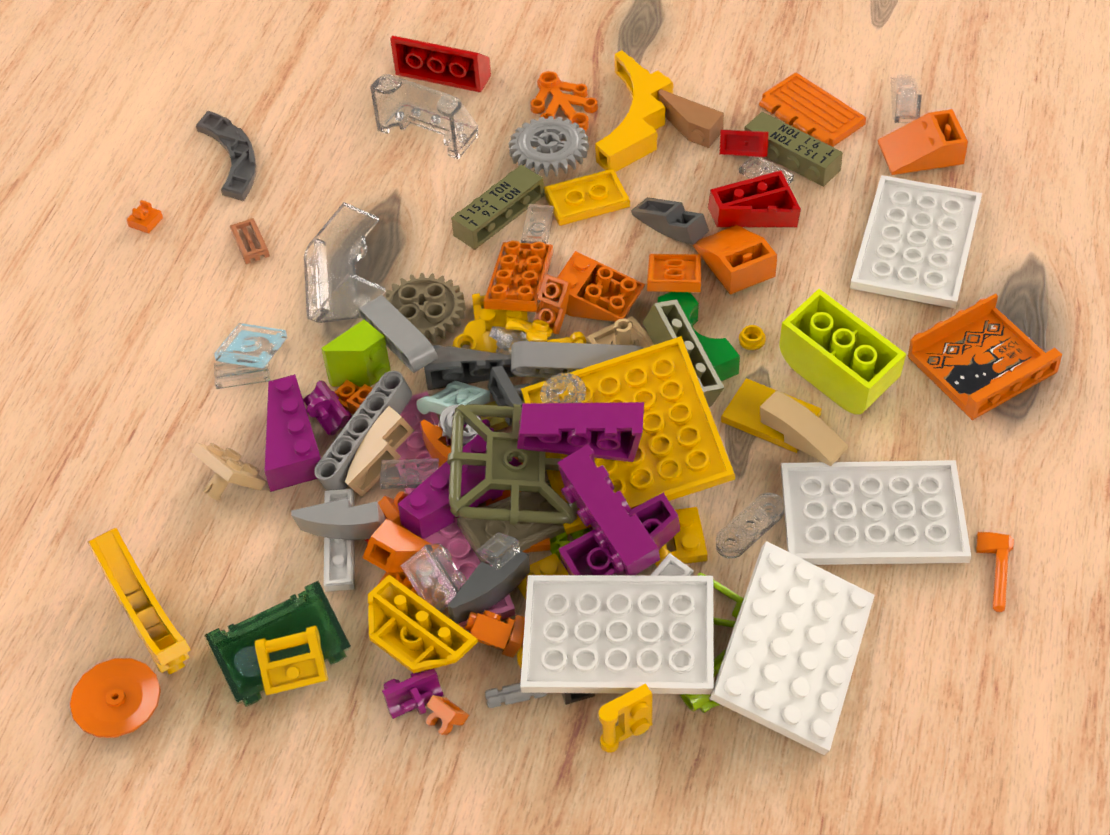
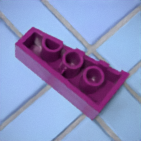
M295 374L268 381L264 472L270 492L318 479L315 475V467L321 460Z
M644 402L523 403L519 420L517 449L570 455L589 444L594 451V458L634 462L643 433Z
M477 434L463 447V452L486 454V441ZM512 457V461L508 462L514 467L522 465L514 457ZM447 461L398 503L401 525L422 539L454 523V518H456L450 512V465ZM462 466L461 498L485 479V466ZM489 489L468 507H477L490 498L493 501L502 496V492L505 490Z
M587 444L558 462L564 488L561 491L569 504L575 503L579 508L577 513L586 527L591 525L596 533L593 535L602 549L607 547L611 552L610 560L617 571H624L626 575L635 576L660 560L658 546L637 515L629 516L628 513L631 512V509L620 490L615 493L613 492L614 486L609 478V473L603 465L597 468L593 456L594 451Z
M664 492L631 509V512L628 513L629 516L637 515L658 546V550L680 531L678 514ZM595 530L558 549L562 563L569 575H626L624 571L618 572L610 560L612 554L608 548L602 549L593 535L596 533Z

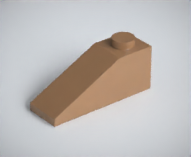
M660 89L658 101H661L665 106V118L687 140L710 148L720 136V130H723L724 113Z

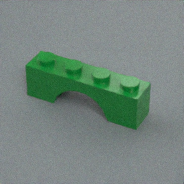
M669 292L657 297V303L677 299L693 328V325L698 321L699 303L691 292ZM693 328L720 381L739 374L740 355L726 338L717 339L703 336Z

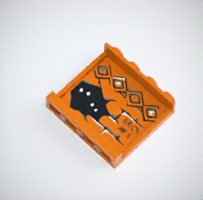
M996 293L986 299H980L975 305L966 310L958 311L953 317L936 323L927 331L917 333L910 340L908 358L971 420L976 419L1057 373L1063 355L1056 348L1045 353L996 308L998 299Z

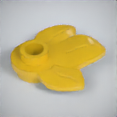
M508 318L506 320L505 329L526 332L528 341L546 342L548 337L552 336L553 330L545 321L534 320L529 322L519 318Z
M476 319L465 326L464 332L454 339L452 347L461 348L463 345H469L472 350L496 353L502 348L505 336L486 331L485 319Z

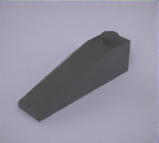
M433 345L438 359L424 367L428 390L446 388L453 381L465 384L489 381L492 367L503 366L508 377H516V375L511 373V355L451 346Z

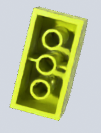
M821 289L814 292L782 322L779 347L786 362L805 380L850 413L862 414L901 376L906 353Z

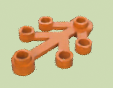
M543 72L537 81L540 90L536 98L530 102L531 112L541 114L540 117L548 119L549 116H553L555 119V114L560 107L572 123H577L579 128L584 129L586 132L589 128L588 116L584 113H577L571 104L583 106L584 111L587 113H594L598 110L597 99L593 97L586 98L588 93L585 84L560 81L555 72ZM561 90L573 92V95L562 93ZM550 93L553 98L545 111L544 101Z

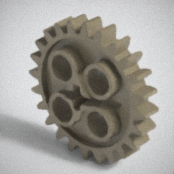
M421 273L418 279L410 275V281L401 278L400 286L393 283V291H385V298L426 338H430L433 343L436 342L435 336L439 335L445 339L446 331L454 333V326H461L460 319L465 318L464 311L466 306L463 292H460L458 285L453 286V280L445 282L443 275L438 279H435L434 273L429 278H425L424 273Z

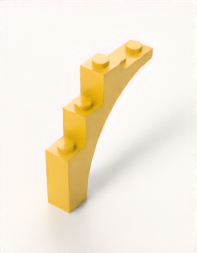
M622 50L614 54L615 73L625 82L633 101L628 114L621 124L608 136L595 143L596 162L604 170L614 169L615 172L657 150L658 134L656 129L665 125L666 113L664 104L658 101V92L662 89L673 94L674 88L673 82L669 77H666L659 70L650 74L647 69H644L634 58L628 56Z
M117 527L87 541L116 598L125 609L139 638L143 640L158 671L161 673L167 671L168 674H172L185 667L183 661L190 658L187 652L191 651V649L160 606Z

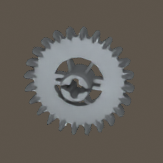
M549 116L548 119L539 117L538 121L532 119L530 124L527 122L522 124V128H517L515 133L511 135L509 142V154L514 164L518 162V167L525 165L530 170L534 167L536 174H539V171L544 169L546 177H548L550 169H553L555 176H558V169L560 167L567 174L568 164L575 170L576 160L579 164H582L583 158L587 157V151L589 150L588 136L585 134L584 129L579 128L577 123H572L569 119L563 121L562 117L554 119L553 116Z

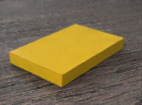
M614 169L544 187V195L559 226L630 207V199Z
M746 378L721 415V422L797 453L799 449L784 442V434L761 423L760 406L777 390ZM787 395L809 409L817 417H820L822 408Z

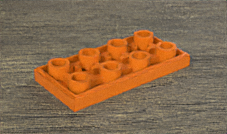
M514 240L503 242L484 299V309L537 312L540 302L537 297L545 274H548L553 256V245L543 242L520 243Z

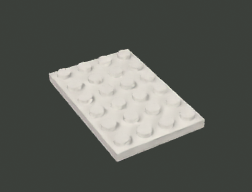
M881 175L852 275L850 289L956 309L982 193Z
M956 460L835 462L832 466L823 462L781 463L787 551L813 565L970 563L971 551Z
M766 541L761 547L710 699L822 755L827 754L832 745L875 595Z
M528 575L520 684L522 693L626 694L645 683L652 694H711L714 691L713 576Z

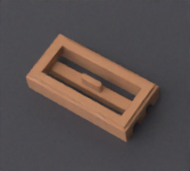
M254 218L230 225L232 235L245 264L251 263L250 259L252 258L255 261L260 260L261 255H264L265 258L270 256ZM247 226H251L260 246L259 249H256L246 228ZM238 229L242 230V233L251 250L250 252L246 251V248L237 231Z

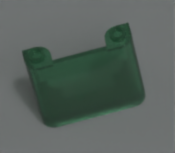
M319 581L305 586V591L298 594L299 598H297L296 594L291 595L288 600L236 625H229L228 632L225 630L220 631L217 628L204 635L208 649L236 704L244 703L245 707L260 701L262 699L261 694L265 692L255 649L256 640L265 638L268 641L305 632L306 628L317 626L324 662L329 661L330 665H333L347 657L345 652L351 646ZM309 644L269 653L270 662L310 653Z

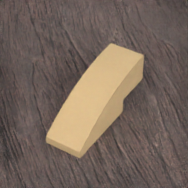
M778 390L760 406L761 423L784 434L785 443L829 466H832L848 449V445L824 421L809 409Z
M390 406L378 417L365 435L348 470L345 483L361 498L400 459L401 456L395 450L415 431Z

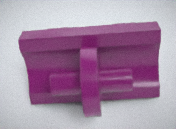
M319 380L316 383L315 389L303 401L307 405V413L311 417H316L328 435L334 436L340 428L343 429L352 415L348 410H345L339 402L337 394L331 391L325 381Z
M434 668L411 673V678L402 682L394 678L384 683L382 693L392 719L414 709H417L418 713L422 715L426 713L425 704L429 702L433 695L444 696Z

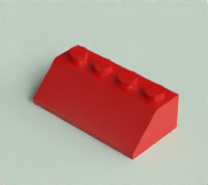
M393 35L390 38L395 74L398 76L479 93L482 92L491 77L490 57L486 55Z

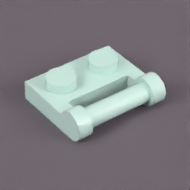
M453 381L446 386V389L430 397L424 396L418 399L416 405L418 411L422 414L434 412L441 415L445 408L452 405H484L490 401V391L459 381Z

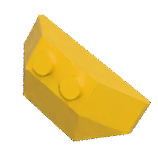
M388 575L368 593L370 641L412 673L457 663L478 643L476 637L391 575Z

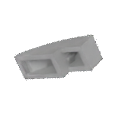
M345 498L291 511V515L301 531L331 539H370L372 534L385 521V515L377 501L353 507L349 499Z

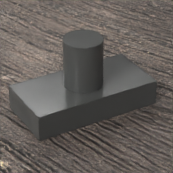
M503 366L492 367L487 387L497 406L513 407V404H520L522 407L524 398L521 388L530 386V384L513 386ZM505 418L508 426H511L512 418Z

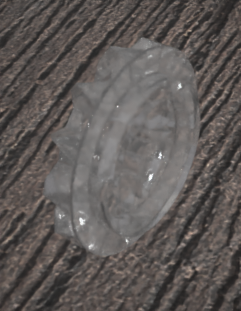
M570 373L554 375L542 386L541 400L543 403H581L583 400H586L584 382L578 376ZM567 389L570 396H565L560 401L558 394H563L564 390Z

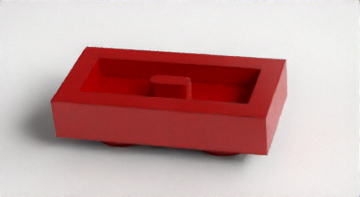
M720 130L719 154L767 157L769 132Z

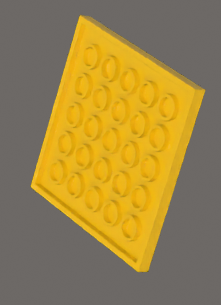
M682 336L521 388L525 403L644 402L643 433L634 462L594 458L597 468L603 465L609 473V478L614 486L613 492L615 493L620 490L630 509L643 504L663 492L667 499L671 501L735 480V473ZM545 452V458L564 459L568 456L567 454ZM546 470L552 489L568 504L561 491L564 488L560 471ZM578 514L577 519L572 524H563L566 534L591 527V525L586 527Z

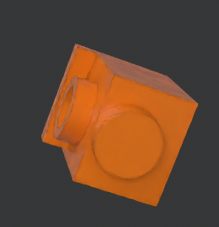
M484 610L483 614L470 612L464 629L476 637L478 642L498 650H504L515 620L508 618L505 620V623L501 622V615Z

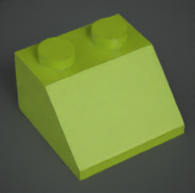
M365 319L321 348L328 381L332 387H340L346 380L359 387H362L364 384L371 387L385 373L391 371L385 336Z

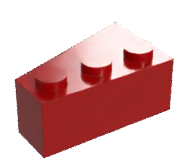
M782 170L710 189L708 210L716 227H733L736 225L740 227L798 226L801 208Z

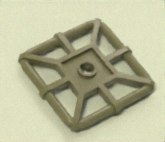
M460 404L455 408L452 420L451 453L448 454L447 463L450 465V512L455 517L509 521V524L517 525L518 522L572 524L577 519L579 508L575 503L567 504L545 483V470L560 471L558 462L562 459L545 458V452L517 449L519 420L522 409L520 404H513V407ZM477 416L512 418V433L492 432ZM465 422L486 441V454L463 452ZM512 457H517L518 461L523 464L514 467L508 462L512 461ZM462 466H485V479L461 498ZM489 489L511 490L510 509L468 506ZM519 491L539 492L559 512L519 510Z

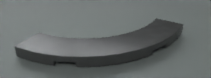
M207 111L196 124L197 132L206 134L218 141L227 150L231 158L232 166L228 178L221 188L222 195L244 201L254 184L256 176V157L252 144L244 131L233 125L231 120L217 113Z

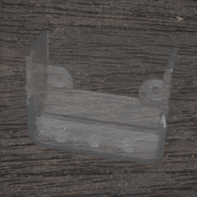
M343 202L309 243L304 254L308 320L316 323L362 318L358 308L386 292L385 287L356 276V263L359 259H363L367 253L365 237L379 222V217Z

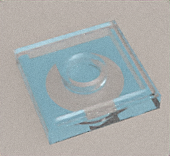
M239 323L214 353L215 360L264 369L287 339L286 330Z

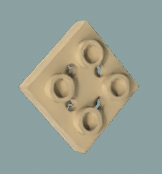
M633 316L626 319H618L613 325L586 337L587 344L635 345L643 348L654 345L650 336Z
M196 443L191 453L215 471L211 481L203 490L204 493L215 500H220L222 493L229 483L261 491L267 482L259 475L260 470L250 463L242 462L240 460L242 456L231 448L223 450L214 443L209 445Z

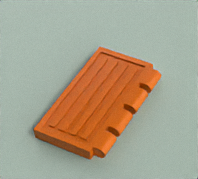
M796 72L763 93L762 99L759 102L760 107L771 114L775 113V117L786 124L792 125V127L832 147L866 125V117Z

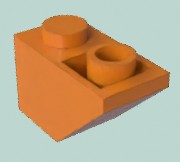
M386 519L370 537L362 558L388 573L427 572L438 547Z

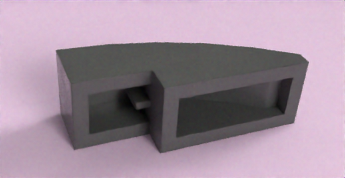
M647 197L631 210L633 216L650 228L683 243L694 245L709 232L704 214L685 211L682 202Z
M508 545L492 566L481 561L448 604L449 618L459 624L468 619L470 612L482 613L504 599L530 573L529 555Z

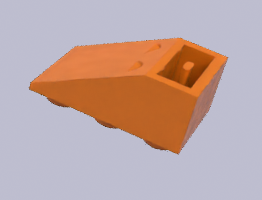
M953 109L929 112L878 139V144L891 175L962 165L965 162L968 140Z
M738 225L699 239L692 245L730 295L776 277V252L763 237Z
M577 251L573 253L557 277L571 283L565 314L572 317L616 322L618 319H625L645 287L644 283Z

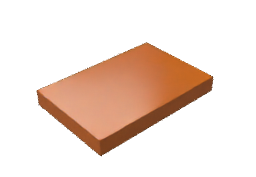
M649 254L647 291L701 292V255Z

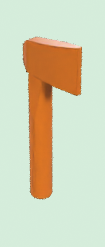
M978 532L976 553H996L993 610L1003 612L1006 606L1008 554L1014 549V539L1006 534Z

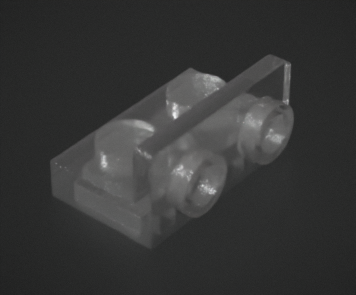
M440 543L425 545L401 565L418 595L440 612L448 607V604L467 581L464 574L458 571L452 562V556L448 549Z

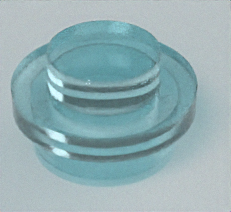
M252 646L239 650L234 657L236 670L244 676L251 677L260 673L256 649Z

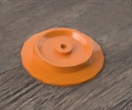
M114 658L95 665L82 675L73 688L70 701L73 720L84 732L98 738H116L134 732L150 719L158 706L161 689L157 675L147 664L132 658Z

